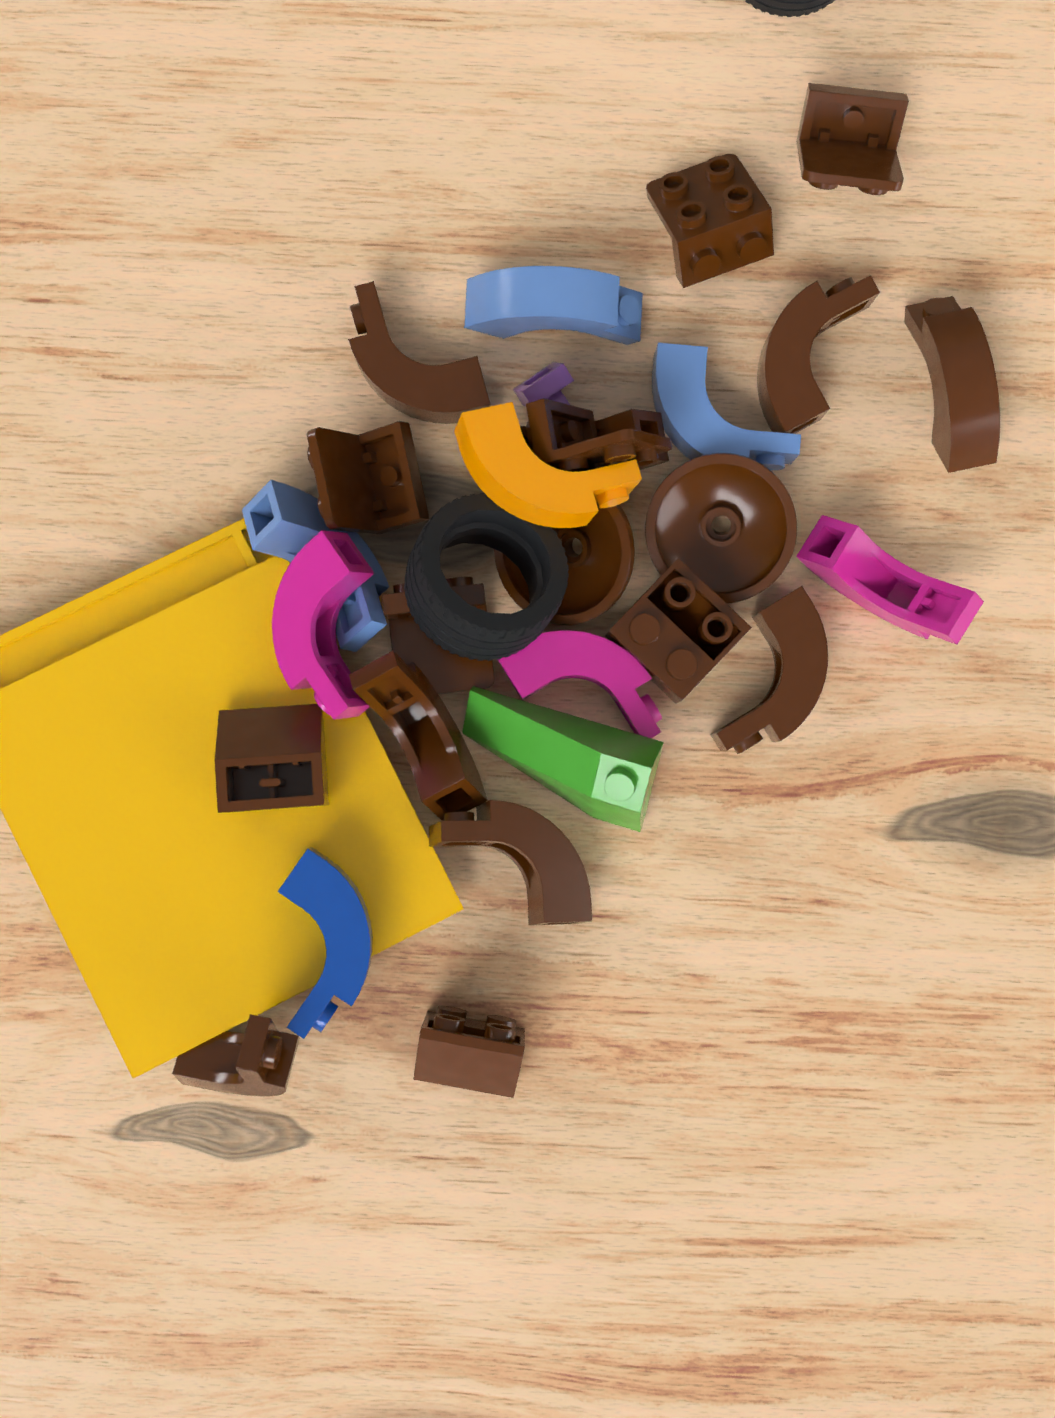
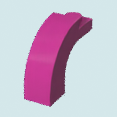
M824 515L820 517L796 556L808 569L840 594L883 620L924 639H928L932 635L958 645L984 602L975 591L932 578L896 560L875 544L859 526Z
M321 530L297 553L279 584L272 615L273 644L279 667L291 690L313 688L316 703L325 713L331 715L333 720L358 717L370 706L352 689L349 677L351 672L344 663L337 647L336 623L341 607L346 599L368 580L374 572L347 533Z
M571 630L541 633L536 640L518 653L498 660L522 701L553 682L570 678L583 679L597 684L612 697L633 733L648 738H653L661 733L656 723L662 720V716L655 703L648 694L640 697L635 690L651 680L652 677L633 655L604 637Z

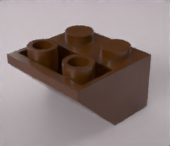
M677 558L611 627L605 637L633 655L652 677L651 681L676 704L681 702L752 627L687 565Z
M318 704L219 710L214 759L218 813L329 805L323 710Z
M438 1006L437 1012L427 1011L420 1030L413 1080L514 1098L525 1049V1028L516 1027L515 1019L500 1015H487L486 1021L466 1018V1010L451 1006Z

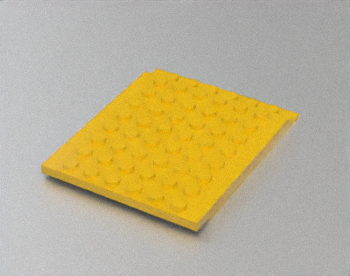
M244 518L0 635V809L133 1079L247 1021L250 1014L259 1015L317 984L326 961V944L323 933L309 913L278 892L307 848L313 847L332 860L350 877L358 888L371 921L373 936L372 956L464 910L434 847H429V837L366 711L358 717L333 720L331 715L323 711L329 805L218 813L214 759L219 710L317 704L313 688L290 689L279 667L273 644L272 615L274 601L282 577L291 562L277 556L252 550Z

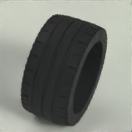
M485 493L465 495L460 499H454L451 503L448 502L423 527L407 562L404 589L406 590L407 605L410 607L411 615L415 618L414 621L420 626L421 631H424L426 636L434 641L433 643L462 658L467 657L470 660L491 661L518 653L537 639L557 613L562 603L568 584L569 566L567 565L568 559L565 556L566 551L562 547L561 539L558 538V534L552 527L536 525L508 513L494 503ZM461 543L483 544L502 552L520 569L528 585L529 606L518 612L507 614L489 613L469 605L449 586L441 570V551Z

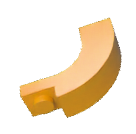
M513 402L462 412L454 430L463 461L479 488L494 503L508 513L536 525L553 528L587 526L599 511L596 502H598L599 508H608L624 503L629 499L628 495L642 480L636 459L581 472L559 470L546 464L527 445Z

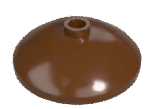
M705 454L678 466L657 488L646 515V545L651 560L660 575L679 558L727 604L736 603L754 597L767 589L785 570L796 544V512L785 485L763 464L739 454ZM717 516H726L730 520L731 526L725 532H718L712 526L713 519Z
M596 502L599 511L587 526L575 528L552 527L558 534V538L561 539L562 547L565 548V556H567V565L569 566V578L562 603L549 623L574 625L592 620L608 611L625 591L633 571L635 547L629 520L620 504L608 508H599L598 502ZM575 538L582 544L580 555L575 553L572 547ZM494 549L496 568L504 588L520 608L526 609L530 603L529 591L520 569L506 555Z

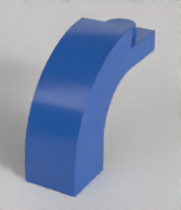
M313 847L307 848L278 890L280 894L304 909L314 918L323 933L326 944V961L321 977L287 1026L289 1030L303 1039L312 1027L321 1033L339 1007L330 1001L334 995L352 1007L368 974L373 943L369 913L358 888L337 864Z

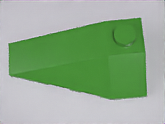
M475 686L470 689L462 730L464 735L589 816L631 830L641 831L664 742Z

